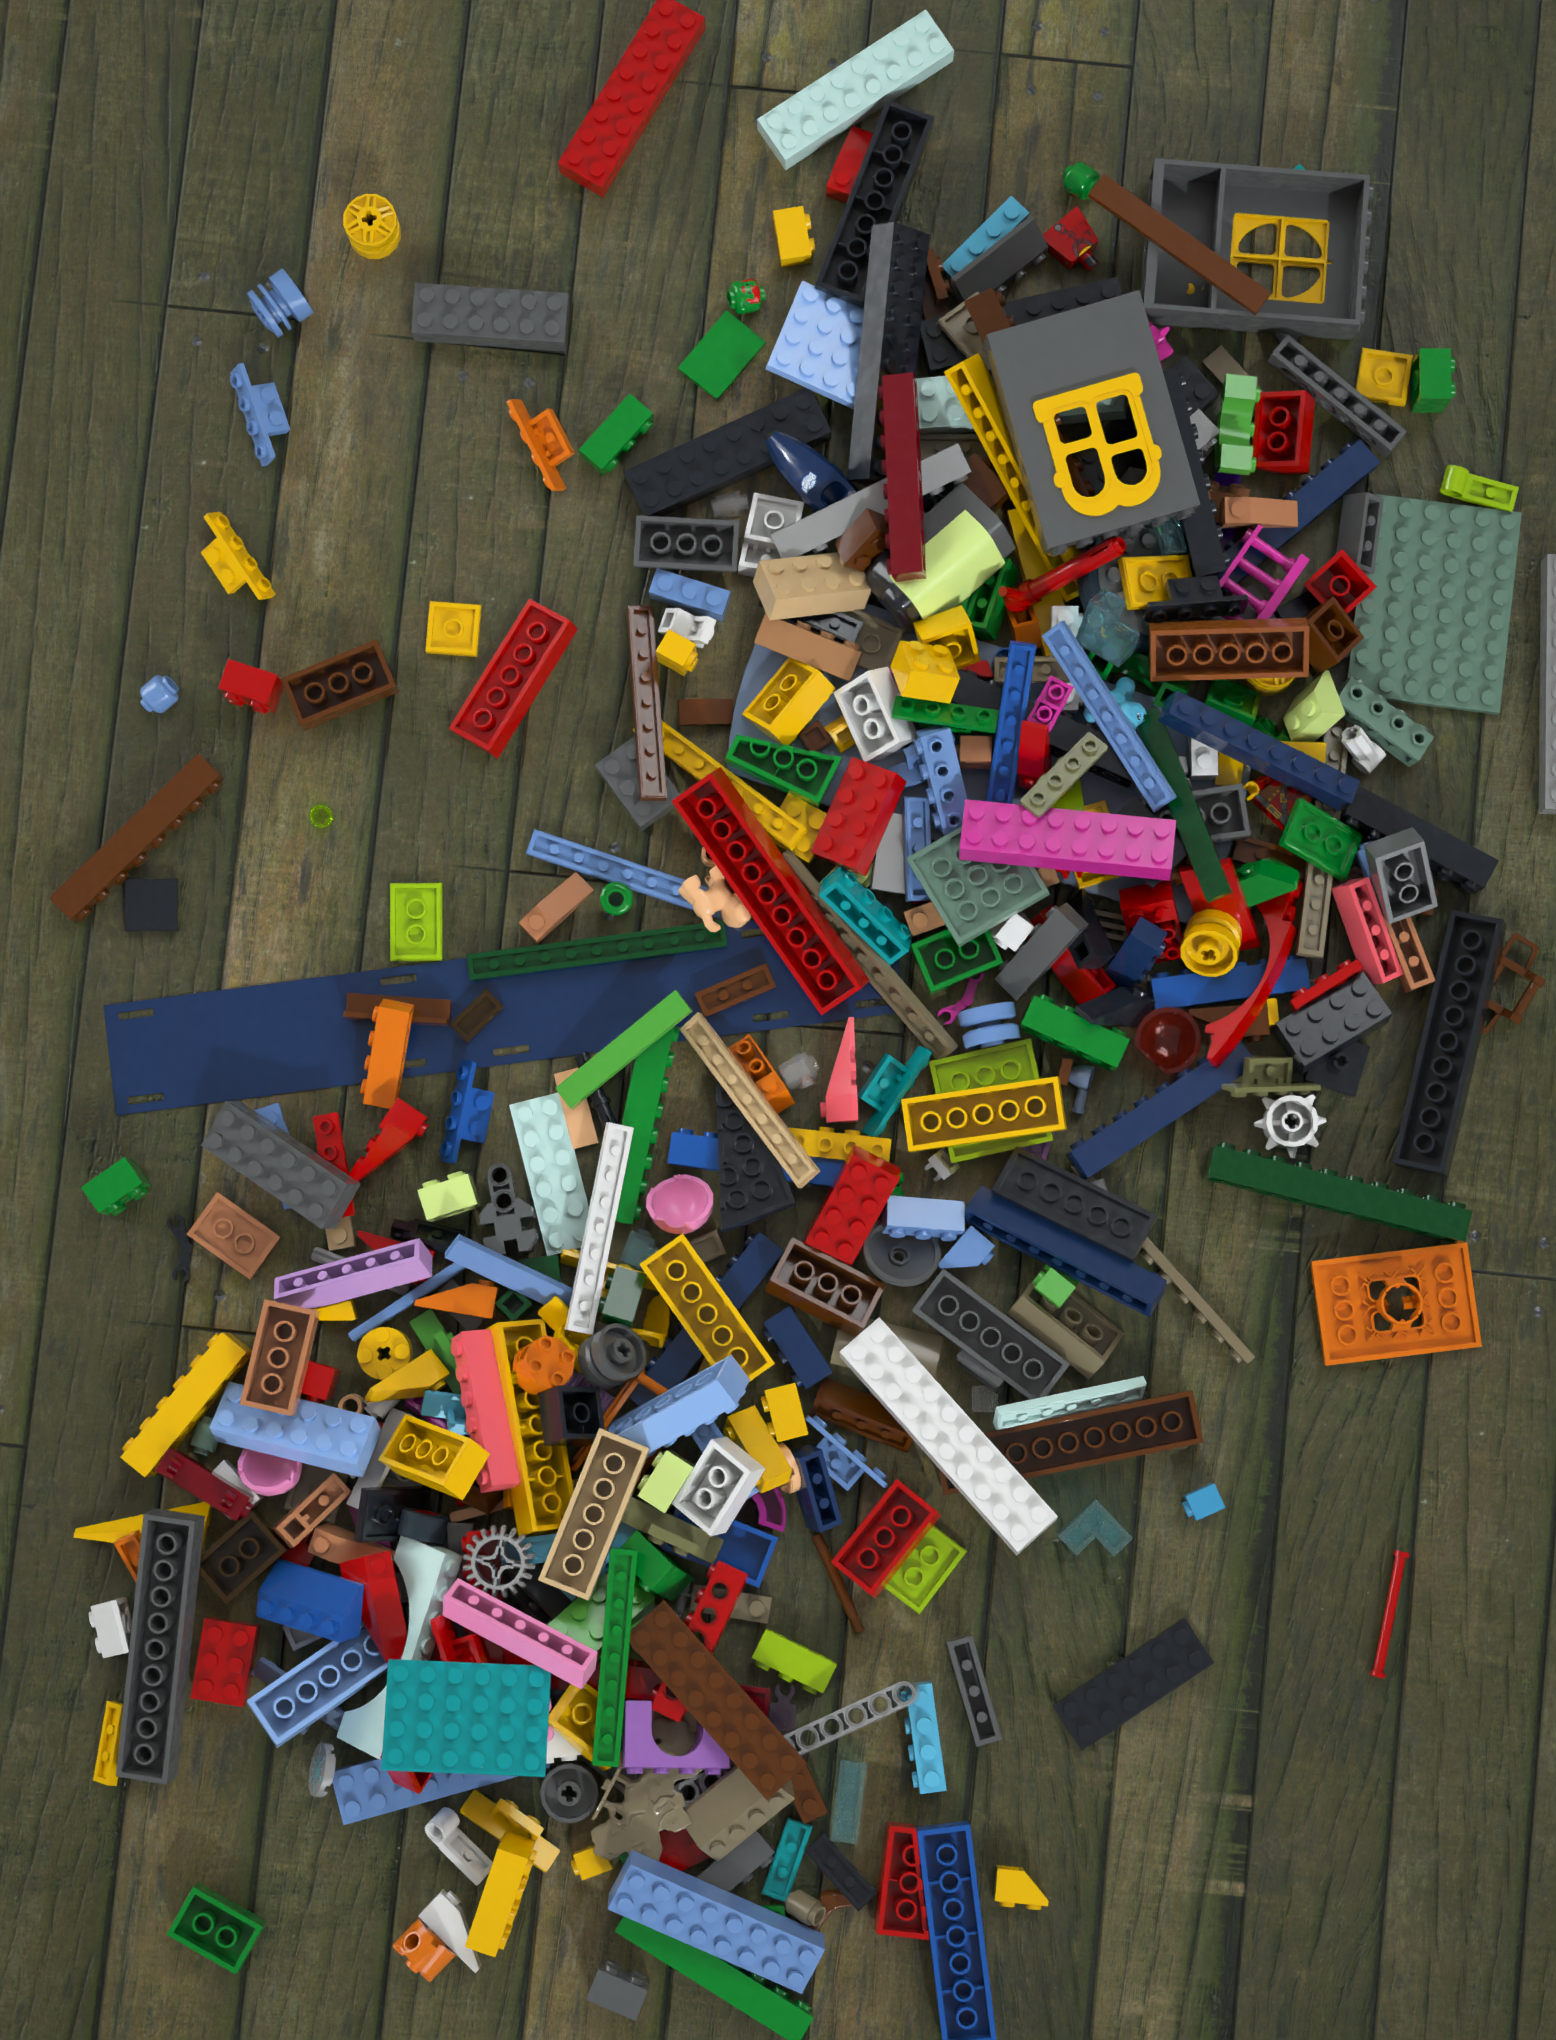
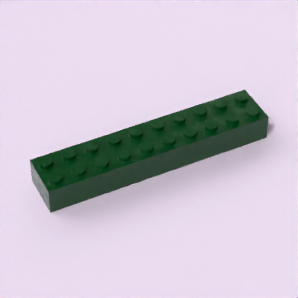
M1220 1142V1144L1209 1148L1202 1179L1451 1243H1461L1466 1240L1472 1211L1465 1209V1204L1450 1201V1203L1445 1202V1204L1439 1203L1440 1198L1431 1195L1416 1197L1414 1196V1191L1403 1188L1392 1191L1388 1189L1389 1185L1375 1181L1365 1184L1363 1183V1178L1353 1175L1344 1176L1343 1178L1338 1177V1172L1322 1168V1170L1314 1171L1311 1170L1312 1165L1302 1162L1293 1163V1165L1287 1164V1159L1271 1155V1157L1263 1158L1260 1157L1261 1152L1251 1149L1242 1150V1152L1236 1151L1235 1145Z

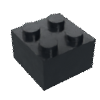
M555 1386L538 1393L544 1446L587 1447L593 1444L599 1428L604 1429L600 1387Z

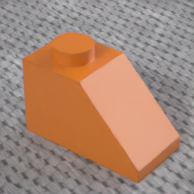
M1029 606L1028 609L1021 613H1012L1006 608L1005 614L1012 640L1036 644V649L1043 647L1039 620L1032 606Z

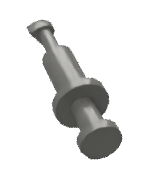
M691 1582L678 1595L674 1611L681 1619H683L688 1598H692V1595L688 1594Z

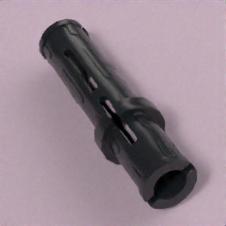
M583 1053L582 1056L586 1063L591 1059L590 1053ZM581 1054L574 1057L578 1068L584 1065ZM601 1086L590 1095L592 1101L590 1105L592 1109L596 1110L602 1130H605L606 1122L609 1121L618 1124L609 1104L611 1102L610 1097H606Z

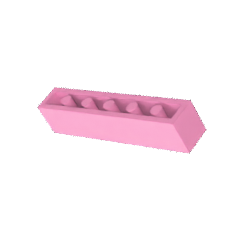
M457 1578L443 1598V1616L580 1689L584 1687L596 1669L597 1651Z

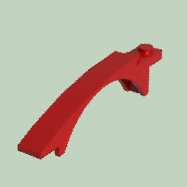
M1300 878L1296 890L1254 905L1263 915L1269 932L1270 952L1267 967L1258 987L1245 1003L1228 1016L1206 1025L1204 1032L1211 1035L1210 1040L1212 1041L1207 1059L1213 1067L1218 1068L1235 1049L1260 1014L1283 971L1297 935V930L1292 922L1296 916L1295 906L1297 899L1301 898L1304 885Z

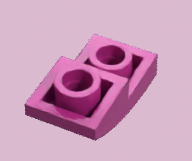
M1050 675L1027 721L1048 725L1049 732H1051L1074 687Z

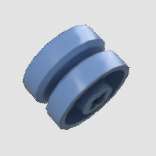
M1014 1002L989 1004L959 1012L958 1018L961 1027H977V1029L968 1031L962 1036L964 1048L967 1050L984 1049L1020 1039L1019 1025L1015 1023H1001L1011 1020L1016 1016Z

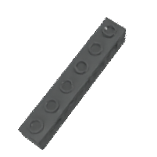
M1287 335L1272 352L1268 360L1271 366L1298 388L1306 390L1320 406L1384 458L1388 457L1407 433L1403 427L1291 336Z

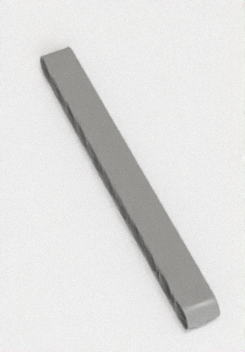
M910 1681L898 1682L783 1736L800 1755H804L914 1704L919 1698V1688ZM903 1686H908L912 1690V1697L908 1701H904L900 1697V1689ZM879 1697H884L888 1702V1708L884 1712H880L876 1708V1700ZM855 1708L863 1711L864 1718L860 1723H856L852 1719V1711ZM831 1719H835L839 1723L840 1728L836 1734H832L828 1730V1722ZM807 1730H811L815 1734V1742L812 1745H808L804 1741V1734ZM729 1760V1768L721 1770V1774L716 1776L720 1779L732 1769L735 1763ZM705 1772L674 1785V1789L683 1794L685 1801L683 1809L710 1787L708 1783L710 1775H705ZM688 1785L694 1787L696 1792L692 1800L687 1799L684 1793Z

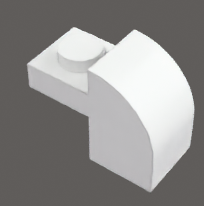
M666 608L658 632L665 635L668 629L695 643L696 647L703 648L704 644H708L714 635L716 620L709 616H694L680 608Z

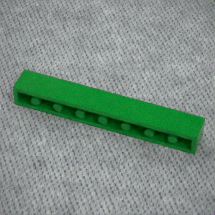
M676 1025L635 1059L622 1125L633 1127L634 1130L615 1222L634 1225L635 1220L640 1221L642 1205H638L640 1195H645L648 1180L644 1179L645 1169L650 1170L653 1154H649L651 1144H656L659 1129L654 1127L656 1118L661 1119L664 1103H660L661 1094L667 1093L669 1078L665 1077L667 1067L672 1068L675 1056L674 1052H670L672 1042L678 1041L680 1027Z
M622 1916L615 1928V1932L787 2040H801L814 2019V2013L811 2011L812 2007L801 1999H798L797 2002L788 1997V1991L778 1985H775L773 1988L765 1983L766 1978L753 1972L749 1973L739 1966Z

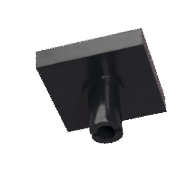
M1355 1042L1307 1071L1304 1081L1320 1084L1321 1087L1354 1097L1370 1046Z

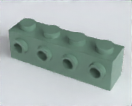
M1351 676L1338 688L1337 693L1345 711L1342 719L1352 726L1357 725L1361 727L1371 740L1408 767L1421 759L1434 738L1425 726L1409 719L1403 710L1394 708L1387 702L1384 696L1368 689L1366 684L1360 679Z

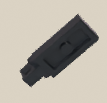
M416 1218L414 1221L408 1222L394 1219L390 1237L403 1242L420 1238L426 1248L445 1252L458 1234L465 1237L466 1232L465 1230Z

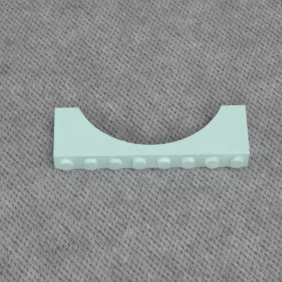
M400 1536L393 1558L403 1576L409 1601V1628L401 1660L430 1661L436 1642L430 1620L442 1615L443 1598L455 1583L463 1556L435 1543L418 1541ZM387 1685L369 1703L355 1710L344 1712L337 1738L381 1760L380 1756L383 1748Z

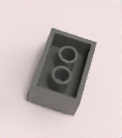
M635 736L595 764L597 772L641 832L675 808L672 800L679 796L680 793L667 775V799L665 801H640Z
M1413 827L1364 845L1373 890L1382 915L1389 924L1438 907L1425 842Z

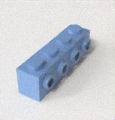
M935 725L915 731L917 739L913 740L917 755H921L923 764L919 765L923 780L927 779L929 786L928 789H925L928 803L933 804L935 813L931 814L935 829L939 828L946 835L962 826L967 795L951 729L948 726Z

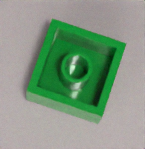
M1420 348L1415 355L1411 365V413H1442L1445 407L1450 404L1451 398L1455 397V382H1451V373L1455 371V357H1451V348Z
M123 1157L82 1186L81 1189L98 1213L116 1216L127 1208L125 1205L132 1199L137 1201L148 1193L147 1188L151 1186V1183L135 1160Z

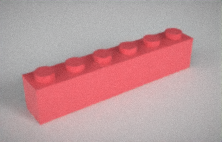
M491 1330L462 1331L451 1339V1353L455 1357L457 1367L456 1378L461 1388L460 1399L462 1406L465 1408L466 1430L470 1434V1439L490 1453L483 1468L477 1475L476 1481L480 1486L481 1493L510 1490L521 1482Z

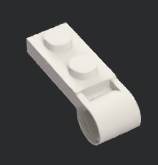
M443 1807L427 1823L425 1833L477 1886L489 1874L493 1862L457 1827L460 1823L458 1815L452 1809Z

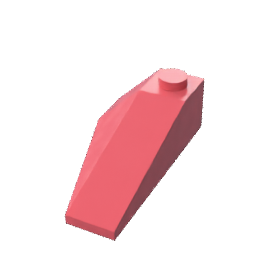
M848 1017L826 1092L825 1102H820L821 1118H826V1124L858 1122L854 1017Z

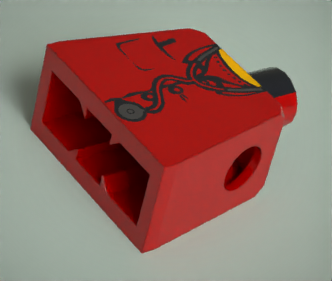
M1077 206L1043 234L1048 245L1047 253L1067 269L1071 270L1078 263H1081L1090 272L1100 263L1092 253L1097 248L1098 238Z

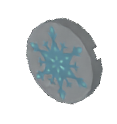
M321 1742L318 1744L311 1759L308 1783L310 1794L314 1797H324L328 1793L325 1790L326 1786H330L333 1781L336 1757L335 1754H331L334 1747L329 1743Z

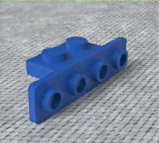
M461 1060L460 1065L457 1067L456 1087L451 1095V1111L445 1123L446 1135L440 1147L441 1162L456 1164L461 1139L478 1143L485 1142L495 1092L472 1087L477 1065L475 1061Z

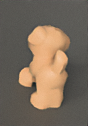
M714 866L709 871L710 876L704 879L709 886L706 891L700 889L701 881L697 875L688 878L682 883L678 890L679 893L693 906L695 914L703 919L705 927L710 932H717L721 929V926L714 922L712 915L719 910L723 922L728 927L740 928L751 919V914L737 894H732L724 882L725 877L717 866Z

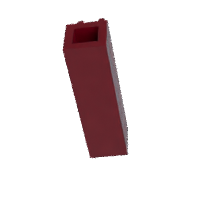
M170 1447L155 1470L235 1521L240 1520L241 1517L246 1518L254 1506L251 1503L254 1496L175 1447Z

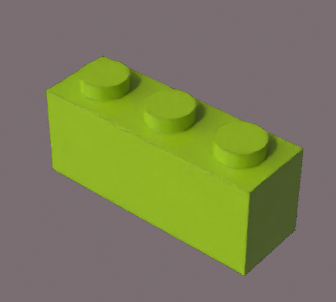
M767 1627L752 1655V1658L756 1660L754 1663L756 1666L766 1671H769L771 1667L780 1672L778 1675L780 1678L790 1683L795 1679L803 1683L802 1688L814 1695L818 1691L824 1693L837 1666V1662Z

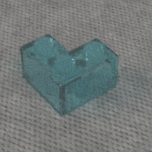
M1103 588L1089 601L1076 639L1083 648L1120 667L1133 654L1140 633L1118 621L1126 600Z
M1094 1498L1056 1534L1076 1556L1091 1541L1096 1539L1115 1557L1133 1539Z

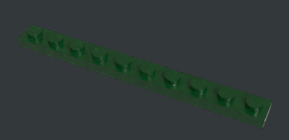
M723 920L715 921L721 926V929L717 932H710L704 923L467 954L470 981L724 948L728 947L725 924Z

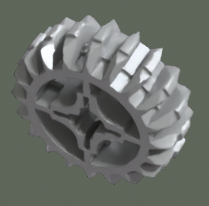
M492 1525L490 1529L491 1535L484 1528L480 1531L483 1537L482 1540L477 1535L472 1537V1540L477 1544L476 1546L472 1544L466 1545V1549L471 1551L472 1555L464 1554L463 1559L470 1560L471 1564L464 1565L463 1570L472 1569L473 1573L469 1574L466 1579L469 1581L475 1577L477 1582L473 1585L474 1587L478 1588L482 1584L484 1586L482 1591L485 1593L492 1589L491 1596L495 1598L498 1595V1590H501L502 1597L507 1598L508 1588L515 1595L518 1593L516 1584L521 1588H525L527 1584L522 1578L531 1579L533 1577L526 1569L535 1568L536 1565L534 1563H528V1559L534 1558L535 1553H526V1550L532 1547V1544L527 1543L523 1546L521 1541L526 1536L522 1534L516 1539L514 1537L517 1533L516 1528H513L510 1534H506L507 1526L502 1525L500 1533H497L496 1525ZM498 1539L494 1554L479 1555L484 1544ZM506 1541L515 1546L521 1560L511 1558L507 1554ZM501 1551L500 1555L508 1563L503 1564L500 1570L495 1567L496 1564H493V1561L490 1560L497 1558ZM478 1563L491 1568L492 1582L482 1575ZM505 1569H520L518 1575L512 1581L500 1584Z

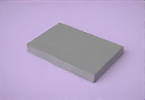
M892 814L873 859L870 889L905 894L903 814Z

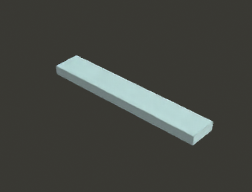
M1144 1376L997 1406L993 1424L996 1430L1142 1400L1147 1383Z

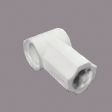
M1357 725L1347 727L1342 732L1341 742L1353 756L1352 763L1361 772L1369 775L1383 760L1386 753L1376 743L1372 742L1363 729Z

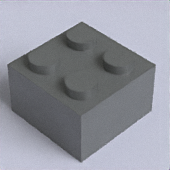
M608 1959L607 1962L601 1960L586 2000L636 2021L647 1995L650 1981L646 1979L647 1976L642 1972L632 1970L630 1973L621 1969L622 1965L616 1961Z

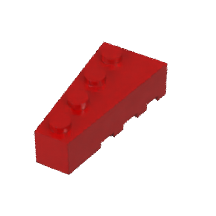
M886 1821L873 1929L876 1934L930 1940L917 1830L913 1824Z

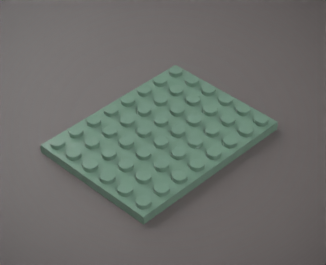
M1373 494L1384 498L1374 574L1367 575L1377 587L1354 607L1353 623L1364 638L1351 650L1346 680L1351 676L1362 680L1368 689L1384 696L1387 701L1498 715L1501 705L1522 512L1512 511L1511 513L1498 509Z

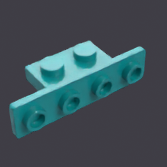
M918 1046L905 1066L887 1053L883 1055L857 1095L858 1098L875 1109L864 1126L863 1133L870 1137H877L885 1130L886 1122L892 1113L899 1109L901 1099L906 1092L912 1089L920 1071L928 1065L929 1058L932 1055L929 1049Z

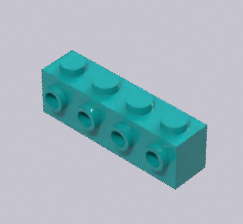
M841 865L823 879L818 896L889 965L909 951L913 937L910 929L905 924H901L888 907L883 906L877 901L872 891L865 889L852 872L847 871Z

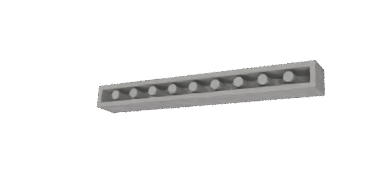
M1547 554L1541 560L1539 814H1556V554Z

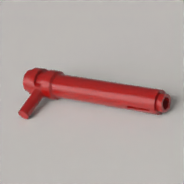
M1112 536L1033 580L1028 579L1022 582L1020 586L1013 588L1001 586L998 593L1004 597V603L1010 612L1021 613L1028 609L1029 606H1034L1041 602L1042 598L1123 555L1127 548L1126 543L1122 537Z

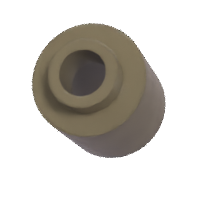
M800 1889L791 1892L786 1898L787 1914L808 1926H818L822 1922L826 1908L822 1906L821 1901Z

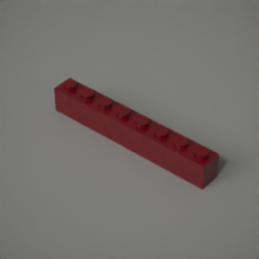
M913 372L882 376V385H879L878 391L879 399L883 401L884 410H880V423L885 429V434L881 435L882 450H886V459H882V471L884 475H887V484H883L884 499L888 500V509H884L886 525L889 524V534H885L887 550L890 549V559L886 560L888 575H892L895 582L926 579L917 380Z

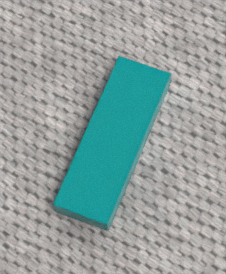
M787 1817L761 1894L782 1902L786 1901L793 1886L813 1825L809 1823L803 1824V1821Z

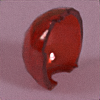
M1164 1007L1153 1010L1142 1019L1136 1029L1134 1044L1162 1072L1172 1074L1183 1071L1194 1062L1200 1052L1202 1038L1199 1026L1190 1014L1180 1008Z

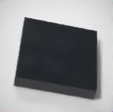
M125 879V931H178L179 880Z

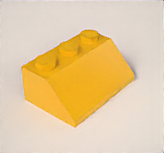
M788 657L742 715L773 741L789 746L836 688L819 670Z

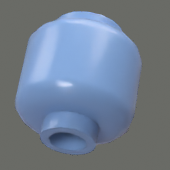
M156 675L141 687L140 694L142 699L140 702L149 712L163 713L177 702L179 688L170 677Z

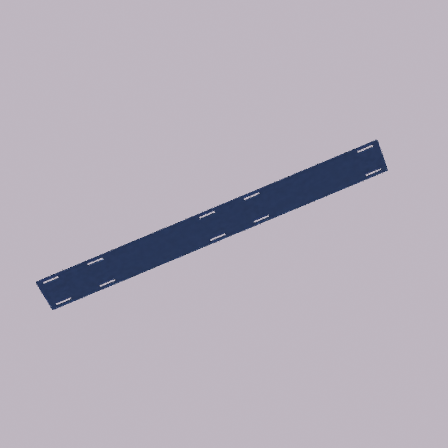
M891 902L881 903L883 906L888 907L892 912ZM755 920L748 921L740 928L728 927L725 924L728 947L476 981H470L467 958L104 1005L116 1116L362 1083L363 1079H367L368 1070H364L367 1055H371L372 1046H368L371 1030L375 1031L376 1022L345 1019L343 1011H346L347 993L451 1000L450 1023L485 989L505 1007L468 1044L451 1026L411 1024L405 1061L426 1058L427 1066L404 1068L402 1078L456 1071L461 1060L477 1062L476 1068L573 1056L583 1054L584 1052H600L674 990L680 993L693 1010L676 1025L681 1028L697 1012L702 1013L694 993L765 963L769 968L776 988L707 1017L706 1020L718 1036L846 1020L848 1017L862 1018L892 1014L895 1011L889 1005L856 1009L855 1001L883 998L871 983L868 982L863 988L821 1015L766 936L742 938L741 931L760 929ZM898 959L890 966L901 978ZM416 974V981L380 985V978ZM154 1008V1016L118 1020V1013ZM787 1010L789 1012V1018L753 1023L752 1015ZM681 1031L679 1032L677 1042L687 1041ZM529 1044L530 1052L495 1057L493 1054V1049ZM163 1093L164 1100L128 1105L127 1097Z

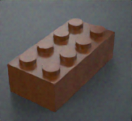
M377 639L281 678L299 725L304 731L399 692Z
M792 1237L765 1292L856 1338L864 1330L884 1290L885 1284Z

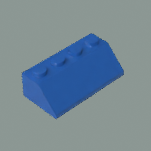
M279 1559L258 1591L256 1616L341 1643L360 1636L364 1584Z

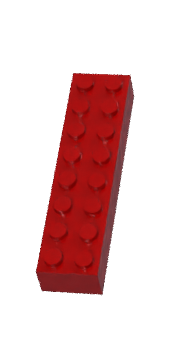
M656 0L558 161L559 172L601 197L605 196L706 29L704 16L675 0Z

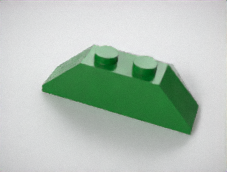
M1274 857L1261 859L1254 863L1248 862L1235 869L1248 907L1296 890L1300 875L1296 869Z

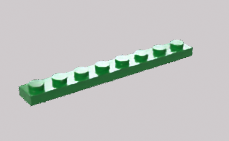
M615 1547L610 1549L592 1765L619 1767L638 1549Z

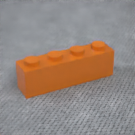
M383 999L379 1006H375L372 1021L376 1022L375 1031L371 1030L368 1046H372L371 1055H367L364 1070H368L367 1079H363L360 1094H364L363 1104L390 1109L396 1099L399 1098L414 1010L413 1004Z

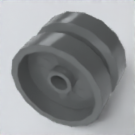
M620 1323L607 1325L599 1332L589 1336L581 1343L578 1350V1364L582 1374L590 1384L600 1387L602 1390L615 1389L626 1381L633 1379L643 1371L646 1363V1350L641 1338L630 1327Z
M561 1761L550 1769L542 1781L540 1796L544 1809L548 1815L560 1822L574 1823L583 1820L591 1814L598 1803L601 1791L599 1778L593 1768L582 1761ZM572 1786V1790L576 1791V1793L569 1795L566 1792L567 1787Z

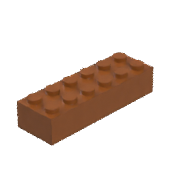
M1306 618L1149 622L1150 681L1309 677L1308 621Z

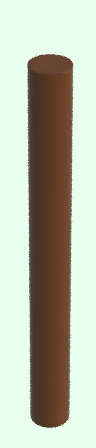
M819 1533L811 1537L854 1633L858 1634L865 1629L837 1567L831 1563L833 1559L822 1534Z

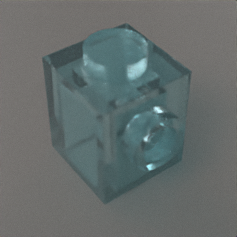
M638 1228L637 1233L631 1231L620 1261L642 1269L640 1263L659 1249V1247L655 1246L656 1240L651 1238L653 1233Z

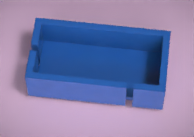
M675 1509L674 1517L700 1528L679 1509ZM734 1519L726 1533L715 1535L722 1538L724 1542L714 1564L717 1565L718 1560H721L750 1574L746 1583L759 1588L778 1536ZM666 1542L660 1547L663 1550L708 1568L712 1565V1563L690 1553H687L686 1557L671 1551L673 1546Z

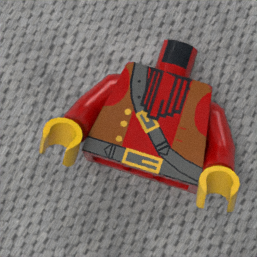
M1267 775L1261 776L1254 781H1249L1243 786V790H1247L1250 794L1246 799L1248 801L1251 800L1283 832L1296 799L1302 798L1309 803L1313 799Z

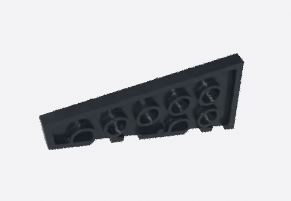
M716 1079L721 1232L723 1234L794 1207L796 1203L780 1163Z

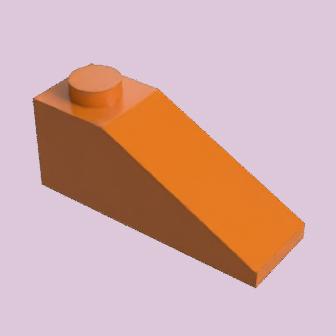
M479 1279L478 1284L470 1283L415 1300L414 1306L494 1320L495 1303L498 1300L499 1288L494 1287V1282Z

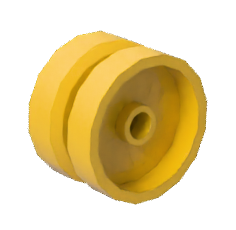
M1207 909L1194 914L1186 924L1181 944V958L1184 964L1191 971L1202 976L1217 977L1228 973L1237 962L1242 940V929L1238 921L1230 914L1220 910Z

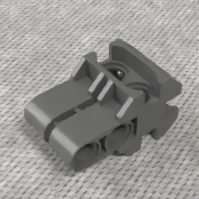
M503 1163L493 1164L487 1172L492 1203L486 1205L479 1218L480 1224L485 1225V1227L494 1225L496 1236L483 1238L484 1246L504 1256H510L508 1243L517 1241L519 1252H532L540 1241L539 1231L535 1229L525 1230L524 1220L537 1218L535 1208L518 1197L513 1170ZM506 1170V1180L497 1183L495 1179L497 1172ZM509 1195L511 1197V1205L508 1208L502 1209L500 1200L503 1196Z

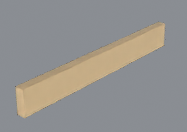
M697 1012L680 1028V1031L796 1186L803 1188L820 1172L819 1168L703 1014Z

